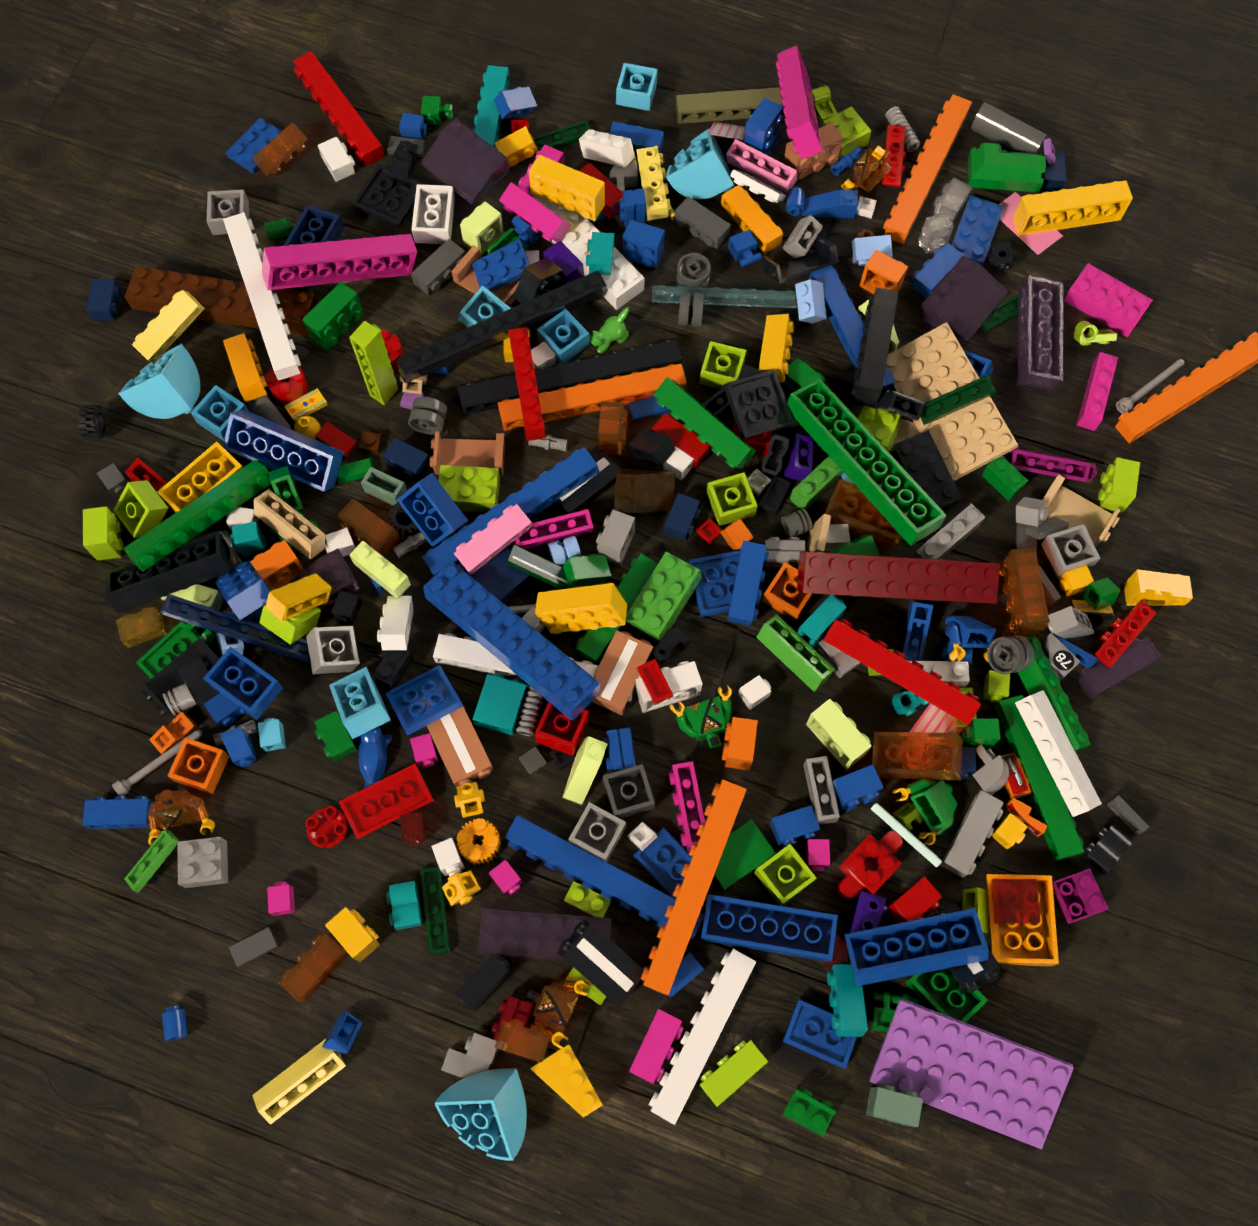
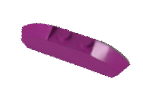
M1014 449L1002 455L1018 470L1055 477L1059 474L1066 479L1089 483L1097 475L1096 464L1082 460L1023 449Z

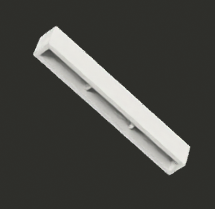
M734 949L731 953H725L721 961L724 967L721 973L716 971L711 981L714 987L711 992L706 991L701 1001L704 1004L701 1012L696 1011L690 1022L694 1025L691 1032L686 1031L680 1042L684 1045L681 1052H675L670 1062L673 1065L670 1073L665 1072L659 1083L663 1086L660 1093L657 1094L655 1092L649 1103L652 1106L651 1112L675 1125L756 961Z

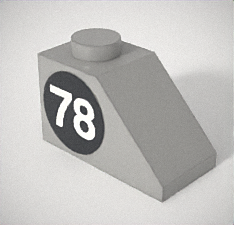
M1052 633L1044 639L1043 652L1049 659L1054 674L1061 681L1081 661Z

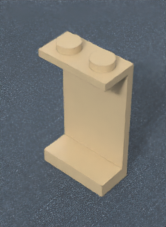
M1058 474L1042 499L1047 501V509L1049 511L1047 519L1056 517L1069 523V528L1084 524L1095 547L1101 541L1105 543L1111 534L1108 530L1110 527L1114 528L1120 519L1117 517L1120 509L1117 508L1112 514L1062 486L1061 484L1065 478Z

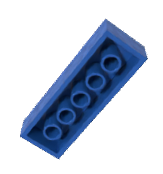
M244 409L230 413L223 444L225 450L251 461L256 459L262 465L272 470L288 466L293 479L323 492L335 487L344 453L341 450Z
M708 894L701 938L707 942L832 963L838 915Z
M975 908L845 934L846 946L856 986L988 960V946Z

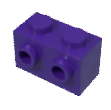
M562 241L555 243L543 252L544 259L548 258L563 270L560 278L564 284H568L584 274L583 263Z
M796 433L791 438L790 450L785 455L784 477L802 481L812 472L813 438Z
M860 891L856 898L847 934L882 927L879 924L881 917L884 918L887 912L886 899Z

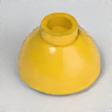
M311 416L300 417L294 426V431L312 439H316L315 435L321 429L320 423Z

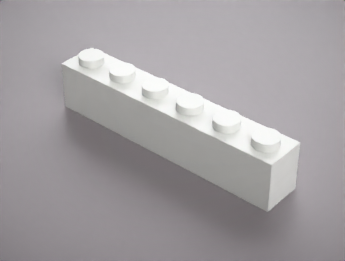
M1044 690L1016 702L1015 704L1072 816H1077L1101 805L1102 803Z

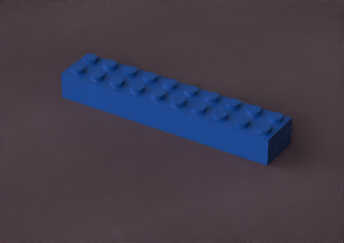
M451 561L423 586L425 598L571 721L600 694V682L454 562Z

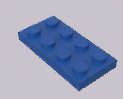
M970 195L951 245L964 254L963 261L982 267L1004 206Z

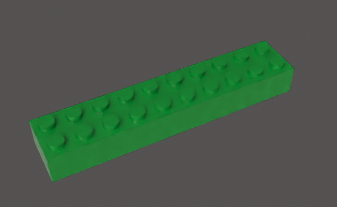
M820 378L790 394L787 404L791 415L910 546L940 528L947 515Z

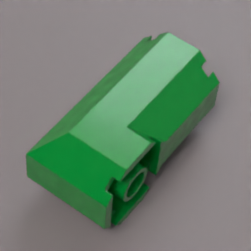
M983 143L980 145V148L976 149L974 147L969 153L968 187L1039 192L1044 180L1041 177L1046 169V156L1035 153L1008 152L1005 149L1002 150L1000 144Z

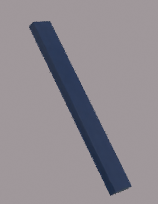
M171 594L167 595L161 608L160 614L311 664L307 640L300 638L290 645L263 625L245 619L239 620L236 616Z

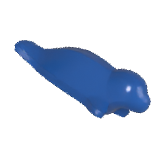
M379 727L364 733L361 737L358 736L353 739V742L359 748V769L366 781L364 788L380 781L386 768V748L392 740V735L387 734L383 736Z

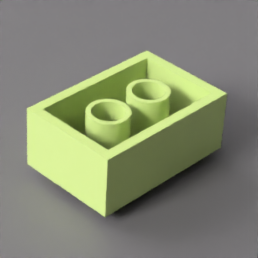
M829 699L811 713L806 725L847 771L866 755L871 748L869 738L856 729L855 722L842 713L841 706Z

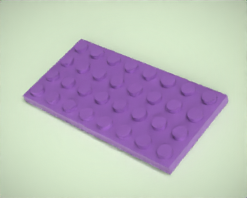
M900 998L869 1079L874 1084L895 1087V1092H899V1090L916 1092L917 1098L923 1099L925 1104L1042 1149L1074 1066L1061 1059Z

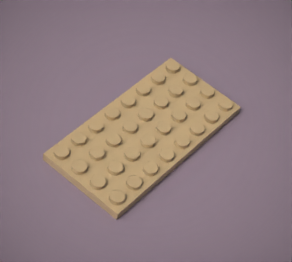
M947 322L893 351L887 357V369L894 375L896 391L924 403L980 379ZM990 396L926 425H923L921 418L918 421L913 420L920 433L929 430L953 481L1018 447L1016 440Z

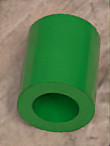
M286 218L264 223L270 241L287 237L293 230L291 221H287Z

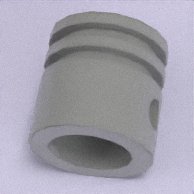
M186 683L172 689V692L168 691V694L163 693L165 702L173 715H176V712L180 713L181 709L184 711L197 704Z

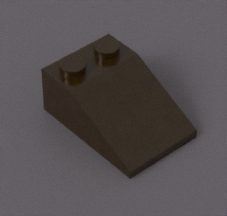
M617 468L614 510L626 513L671 511L674 500L675 472Z

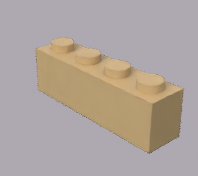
M268 489L254 499V515L306 557L312 559L325 549V534Z

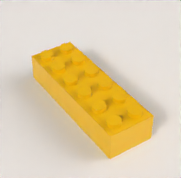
M1114 181L1112 183L1096 184L1087 187L1080 186L1074 189H1062L1035 195L1028 194L1021 197L1012 219L1018 236L1119 221L1122 219L1133 197L1127 181Z

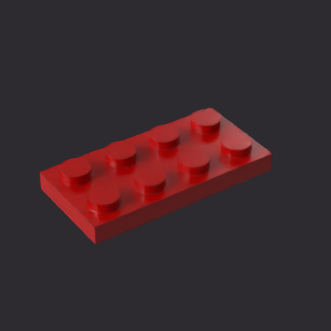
M415 763L340 800L339 803L356 838L359 839L434 800Z

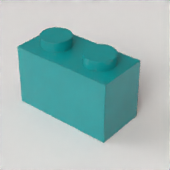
M592 232V238L588 239L587 250L590 251V255H586V266H589V274L598 270L601 275H611L614 233Z
M255 521L232 526L233 534H230L231 543L233 546H236L237 552L241 553L244 559L255 557L267 551L265 536Z

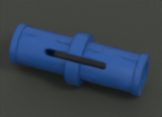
M856 147L849 154L843 155L840 161L831 166V171L837 169L833 174L838 176L846 168L852 167L853 163L861 158L858 152L862 149Z

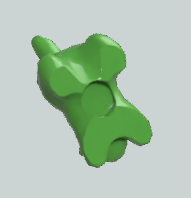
M628 307L622 310L618 316L615 315L607 318L604 325L598 331H592L593 334L590 335V342L594 346H599L597 349L599 354L605 353L613 341L616 340L620 344L627 340L629 332L623 320L628 315Z

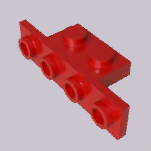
M888 125L885 147L887 155L884 159L882 184L885 186L900 187L901 177H903L905 169L902 162L905 161L906 151H903L904 126Z
M1141 599L1128 615L1123 618H1116L1111 624L1113 628L1110 631H1105L1100 636L1101 642L1096 646L1098 650L1094 656L1108 668L1112 667L1156 615V612Z

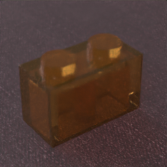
M512 1019L511 1023L503 1021L495 1048L543 1062L550 1035L544 1034L543 1028L531 1025L530 1029L523 1027L525 1022L515 1019Z

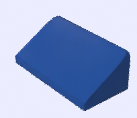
M1056 636L1081 661V665L1090 669L1098 662L1099 659L1070 641Z
M345 1010L335 1020L322 1047L347 1054L362 1022Z

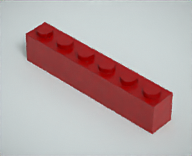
M527 327L508 330L526 440L546 438Z

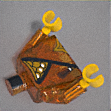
M879 145L875 150L871 147L863 150L860 153V158L853 165V180L847 179L841 187L844 190H854L860 187L869 193L892 169V166L886 160L889 157V151L882 149Z
M184 789L177 791L164 790L161 794L155 796V802L151 804L147 812L148 827L151 830L148 842L152 845V838H157L161 834V831L158 830L159 827L160 829L201 822L202 820L200 833L205 835L206 828H209L210 832L213 833L215 823L208 819L209 814L201 798L191 795Z
M555 981L549 986L545 985L541 994L530 989L525 998V1002L536 1006L533 1016H535V1025L540 1033L559 1049L563 1048L559 1045L561 1039L564 1038L568 1041V1037L564 1035V1032L580 995H587V993L582 991L584 985L589 986L590 984L585 981Z

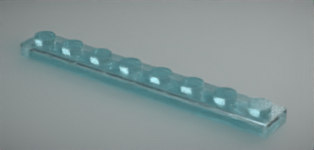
M652 286V302L680 303L681 292H690L691 300H693L694 293H704L703 304L778 308H797L798 306L796 292L790 290L765 291L756 289L741 290L737 288L720 289L718 287Z

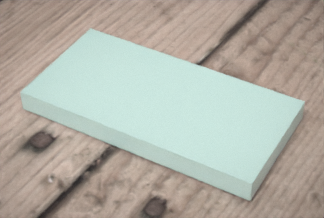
M878 803L873 805L872 811L935 867L940 865L942 860Z

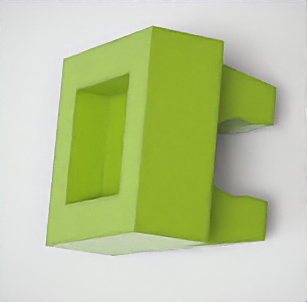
M910 802L893 813L895 819L909 831L913 829L911 826L913 820L919 824L922 822L921 814L916 806Z

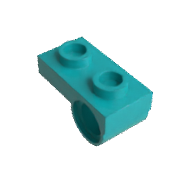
M910 691L898 692L892 699L897 714H906V716L916 712V707L920 704L926 705L929 703ZM903 695L907 698L906 706L901 701Z

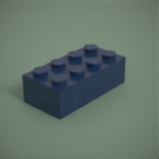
M307 205L283 246L338 241L344 230L340 215Z

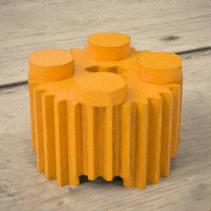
M480 818L473 819V822L469 821V824L465 823L466 826H462V830H459L457 834V846L466 861L473 862V864L477 862L478 865L481 862L485 864V862L489 863L490 860L493 861V858H496V853H499L498 849H500L499 845H501V838L496 827L492 823L490 824L489 821ZM482 838H483V840H482L483 844H482V845H479V844H475V845H474V843H476L475 841H476L477 839H482Z

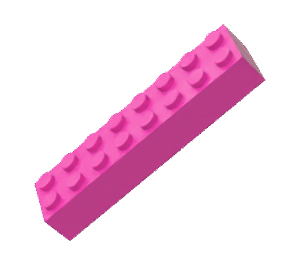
M796 45L777 54L778 61L776 66L780 79V92L783 98V111L786 117V131L789 139H793L795 153H799L801 159L821 152L822 145L809 75Z
M411 234L278 247L271 246L264 248L262 275L267 290L406 276L412 273L417 250Z

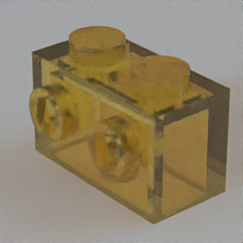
M147 607L142 609L141 612L126 614L116 620L121 642L128 648L167 635L162 614H160L156 607Z

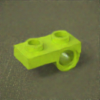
M827 85L811 90L815 113L821 124L824 120L838 114L831 102V92Z
M1081 321L1075 327L1073 339L1078 341L1080 345H1091V342L1108 344L1109 341H1116L1117 333L1111 329L1098 330L1088 321ZM1089 328L1088 333L1084 335L1085 329Z

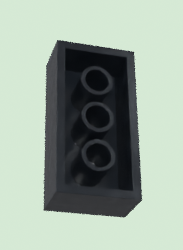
M929 430L893 444L890 451L892 457L942 511L958 505L962 497Z

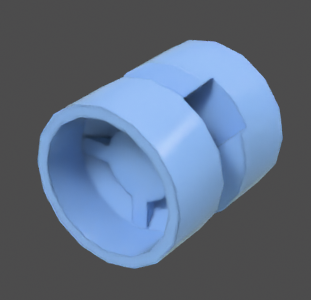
M574 535L564 538L563 542L558 540L548 544L552 561L558 566L564 565L568 558L573 555L582 557Z

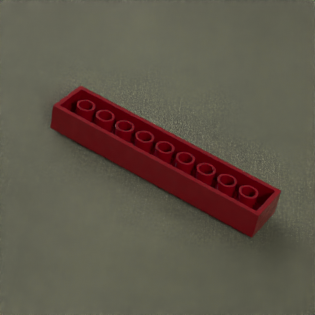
M800 551L797 591L815 594L997 604L1000 564L978 561Z

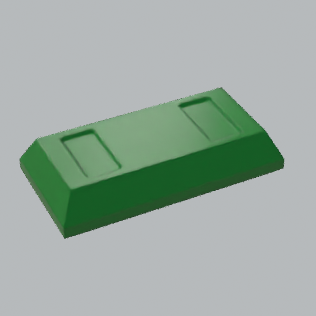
M372 458L341 465L337 476L338 484L363 479L369 468H374Z

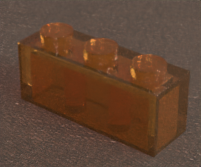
M292 122L253 157L252 161L266 176L271 173L275 175L281 169L280 165L283 162L287 164L294 158L292 154L295 151L299 153L306 147L304 143L307 141V138Z
M353 498L337 515L341 527H347L348 531L351 530L355 533L354 536L361 542L365 540L370 544V547L377 552H381L383 555H386L400 539L397 530Z
M327 933L317 936L312 942L313 947L308 952H303L297 959V965L293 969H288L281 978L283 980L280 982V985L298 1002L303 1003L347 954V951Z

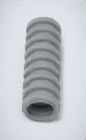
M898 106L890 108L885 115L890 125L905 127L904 148L907 152L916 150L920 145V141L905 119L902 111H900Z
M528 686L527 689L529 691L526 692L527 697L524 698L525 703L522 705L524 709L521 710L522 715L519 717L521 721L518 722L519 727L516 728V731L524 736H533V730L536 728L534 724L537 723L536 718L539 717L537 712L540 711L539 706L542 705L541 700L543 696L531 686Z

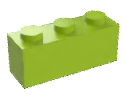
M744 1040L734 1048L735 1054L730 1058L728 1055L724 1056L717 1063L719 1068L714 1072L708 1070L700 1077L703 1082L699 1086L716 1107L768 1062L751 1040L747 1043Z

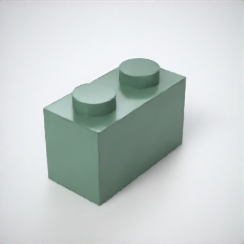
M372 467L369 468L361 481L365 493L391 505L397 504L399 506L400 504L397 499L407 492L404 482Z

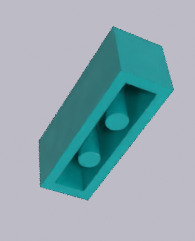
M834 964L827 973V983L831 985L829 1003L834 1011L832 1027L836 1029V1037H862L868 1031L862 985L856 986L851 965Z

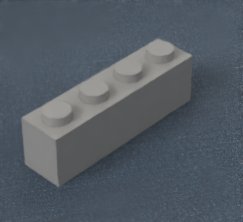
M970 504L916 550L913 558H944L980 527L985 516L975 506Z
M982 790L975 795L940 864L941 867L961 878L973 873L976 867L974 861L977 856L980 857L985 849L983 843L986 838L989 839L995 829L992 825L995 820L998 821L1004 811L1001 809L1004 802Z

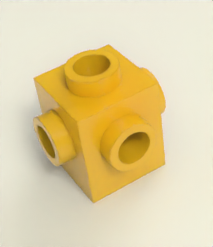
M477 782L456 786L458 795H454L456 808H461L462 817L482 814L481 802H485L483 789L478 790Z
M470 870L450 876L448 882L442 886V889L451 906L458 903L462 906L472 901V896L480 890V887Z

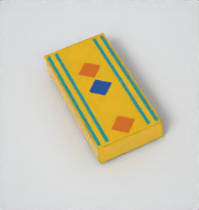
M318 388L284 407L294 423H296L300 417L309 416L328 404Z

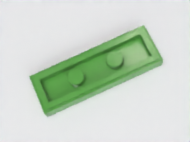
M165 828L125 877L124 880L133 891L137 893L141 891L177 846V842H180L170 830Z

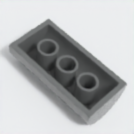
M986 102L980 108L971 127V130L1012 152L1040 154L1047 136L1045 133Z

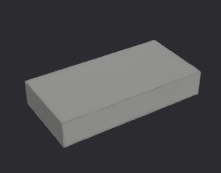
M449 1048L441 1070L461 1078H466L470 1075L489 1070L490 1063Z

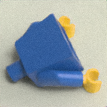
M949 615L945 619V625H947L945 634L950 638L951 646L954 647V650L949 654V658L952 661L958 658V661H960L965 656L966 652L960 646L988 649L993 641L996 629L970 616ZM986 652V653H984L983 656H984V659H985L987 662H989V661H988V657H987V652Z

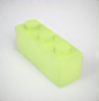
M364 541L350 554L353 563L395 598L398 599L411 585L407 575Z

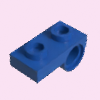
M517 216L513 218L512 223L515 227L514 231L519 234L518 238L526 244L528 242L534 246L542 232L539 230L537 233L532 230L528 221L524 222Z

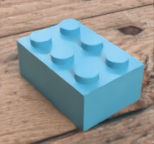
M367 667L329 685L341 720L352 739L390 721L377 685Z

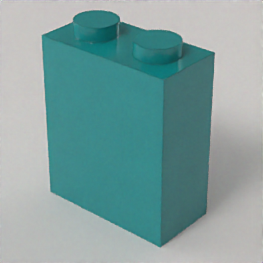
M831 594L799 627L797 634L814 649L818 642L825 638L835 619L838 621L842 619L846 610L844 602L839 597H834Z
M487 674L472 719L474 725L514 735L524 698L528 691L527 685L518 679L507 680L500 674Z

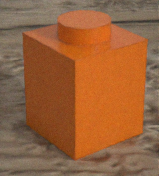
M741 519L734 521L720 532L733 551L741 549L743 541L749 542L754 538Z

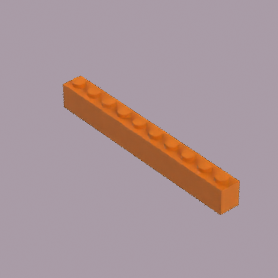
M954 94L950 101L946 100L942 109L944 113L939 114L936 121L938 125L937 127L933 126L929 135L931 139L927 138L923 147L925 151L920 152L916 161L918 165L913 166L910 172L912 177L911 179L907 178L903 187L905 191L899 193L897 198L899 203L898 205H893L890 212L892 217L891 219L887 218L883 229H886L884 235H891V240L904 244L968 115L972 101Z
M1252 333L1245 342L1239 341L1233 346L1232 350L1229 351L1227 349L1222 352L1219 358L1210 359L1203 368L1197 367L1190 373V376L1186 377L1185 375L1181 377L1174 386L1168 385L1162 390L1161 394L1158 395L1156 393L1152 395L1145 404L1139 403L1133 408L1132 412L1126 411L1118 418L1119 422L1115 428L1130 444L1258 364V333Z
M670 364L662 368H651L644 372H633L630 375H618L611 379H599L592 383H580L569 388L561 387L555 391L540 392L539 400L543 423L628 405L630 402L652 397L667 377L675 380L686 390L687 382L682 364ZM519 398L513 400L506 399L498 403L504 431L524 427Z
M722 780L720 784H715L712 792L715 798L712 804L708 803L704 815L707 816L705 824L700 823L696 835L700 837L697 844L693 843L688 855L692 856L689 864L685 863L682 869L681 876H684L681 885L677 883L673 896L676 899L673 905L669 904L665 913V917L668 920L665 926H660L657 934L660 940L657 947L654 945L649 955L652 961L649 968L645 967L641 980H644L642 985L669 995L747 789Z

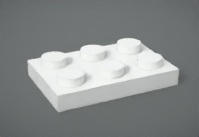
M733 169L730 175L734 178L733 182L741 186H749V190L755 194H764V198L770 202L778 203V201H785L787 194L742 170Z

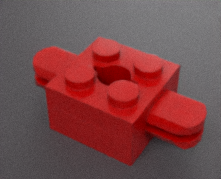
M889 831L878 841L869 834L838 867L846 875L838 885L839 895L844 899L850 900L855 898L861 890L874 894L902 864L894 856L902 846V837L897 832Z

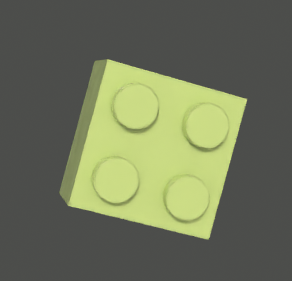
M487 202L477 206L474 212L469 217L464 218L460 224L464 246L469 250L472 246L477 247L480 251V257L504 233L501 213Z

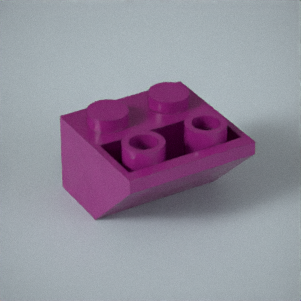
M1091 869L1052 882L1053 891L1068 924L1108 910Z

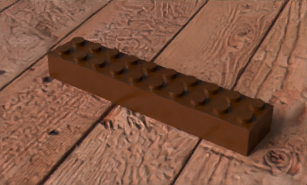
M135 266L125 294V299L132 309L160 313V310L173 300L172 298L177 292L184 290L190 293L205 308L196 319L260 329L244 282ZM289 289L272 290L273 294L277 293L280 301L277 307L278 309L282 308L285 319L282 321L283 324L287 323L290 333L309 337L302 319L318 304L314 293Z

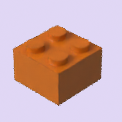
M875 250L865 265L859 286L873 294L876 287L899 291L908 266L883 252Z
M285 540L275 543L271 549L256 555L250 561L270 591L281 588L306 573Z
M784 562L764 593L762 602L792 620L797 621L814 593L797 591L798 569Z
M733 717L732 722L727 723L724 740L728 741V743H725L722 754L725 767L750 770L754 756L758 720Z
M184 738L168 773V777L177 783L213 794L230 756L224 750Z

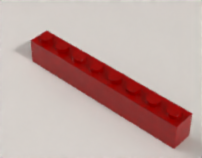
M312 51L293 60L296 67L294 69L296 76L299 79L302 78L305 88L307 90L310 89L315 102L319 101L323 113L329 115L330 122L333 126H337L340 136L342 138L345 137L349 148L355 150L357 159L363 161L367 167L384 158L380 142Z
M835 619L823 641L967 725L970 724L981 706V703L977 702L979 697L970 692L967 695L959 691L960 686L951 681L948 684L941 681L942 676L936 672L931 671L930 674L922 670L924 666L917 661L908 662L904 659L906 655L895 649L894 652L886 649L888 646L886 643L879 639L874 642L869 639L870 634L861 629L857 632L851 628L852 624L844 619L838 621Z

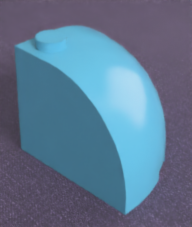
M710 129L694 138L686 151L682 149L674 158L676 161L674 165H670L667 170L666 178L671 186L678 193L692 199L711 198L721 192H727L734 185L733 178L730 176V168L714 135L708 134Z
M180 344L162 354V357L155 364L151 362L139 371L141 374L134 380L131 379L118 393L130 407L139 413L152 418L168 419L183 413L188 414L194 409V404L200 395L201 385L198 370L193 359L184 346Z
M517 1068L487 1070L470 1075L450 1086L434 1102L445 1124L448 1127L452 1126L460 1135L458 1138L470 1148L474 1149L477 1147L487 1152L486 1156L495 1159L514 1160L522 1146L527 1122L526 1099Z

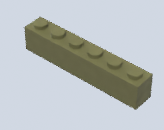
M780 87L676 95L678 124L748 119L764 97L782 106Z

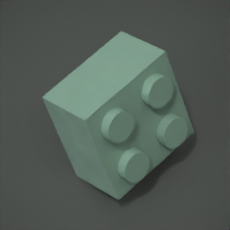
M877 1084V1087L870 1088L865 1115L909 1127L919 1126L923 1099L917 1098L916 1092L908 1090L895 1092V1087L885 1084Z

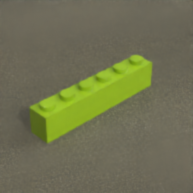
M364 321L349 338L370 396L385 406L399 390L396 383L397 380L391 367V361L387 354L385 341L381 335V329L375 324L371 325Z

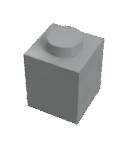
M1024 497L1016 505V522L1038 527L1048 517L1047 501Z
M474 1033L473 1037L469 1036L466 1042L465 1049L468 1050L466 1055L493 1064L501 1042Z

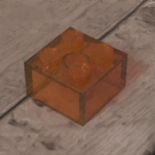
M601 401L598 433L599 448L601 450L604 449L608 454H622V447L626 448L628 410H624V403Z

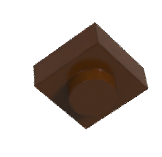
M363 431L359 450L378 454L382 434Z

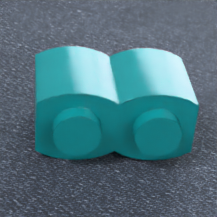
M410 881L389 885L386 898L388 905H392V912L389 913L390 925H394L396 930L422 926L417 883Z

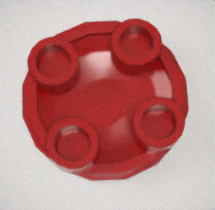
M333 806L317 810L306 820L308 839L320 848H330L338 845L347 833L348 822L346 816Z

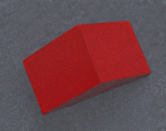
M136 458L125 471V474L132 482L148 480L156 492L167 484L163 478L139 458Z

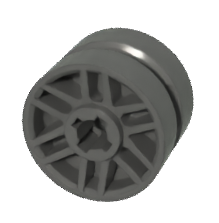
M698 253L684 255L677 265L676 281L678 287L684 292H690V294L703 292L709 284L711 269L709 260Z
M681 292L678 326H688L689 319H691L692 327L701 328L704 293H694L693 300H691L690 292Z
M417 397L413 401L408 424L414 430L424 434L435 435V432L441 433L447 407L437 399Z
M1013 635L993 640L989 645L987 657L990 666L996 672L1010 674L1028 669L1033 662L1034 651L1031 643L1025 637Z

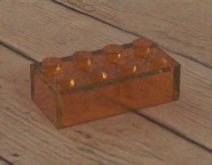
M839 479L825 514L831 516L830 524H848L849 532L860 536L872 535L875 542L896 549L901 535L856 485Z
M1035 548L1013 549L1000 565V574L1004 577L1003 591L1004 594H1007L1008 599L1006 604L1007 612L1011 615L1010 629L1012 632L1014 631V635L1023 637L1039 636L1048 626L1049 618Z
M874 732L872 765L879 778L961 780L963 739L958 733Z

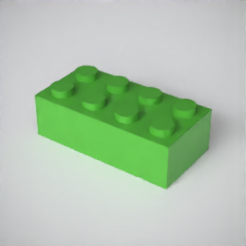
M665 552L626 614L627 624L660 642L668 634L702 579L700 569Z

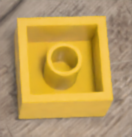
M345 907L325 926L353 959L362 962L380 946L377 941L379 936L368 925L364 926L363 923L366 921L355 909L349 910Z

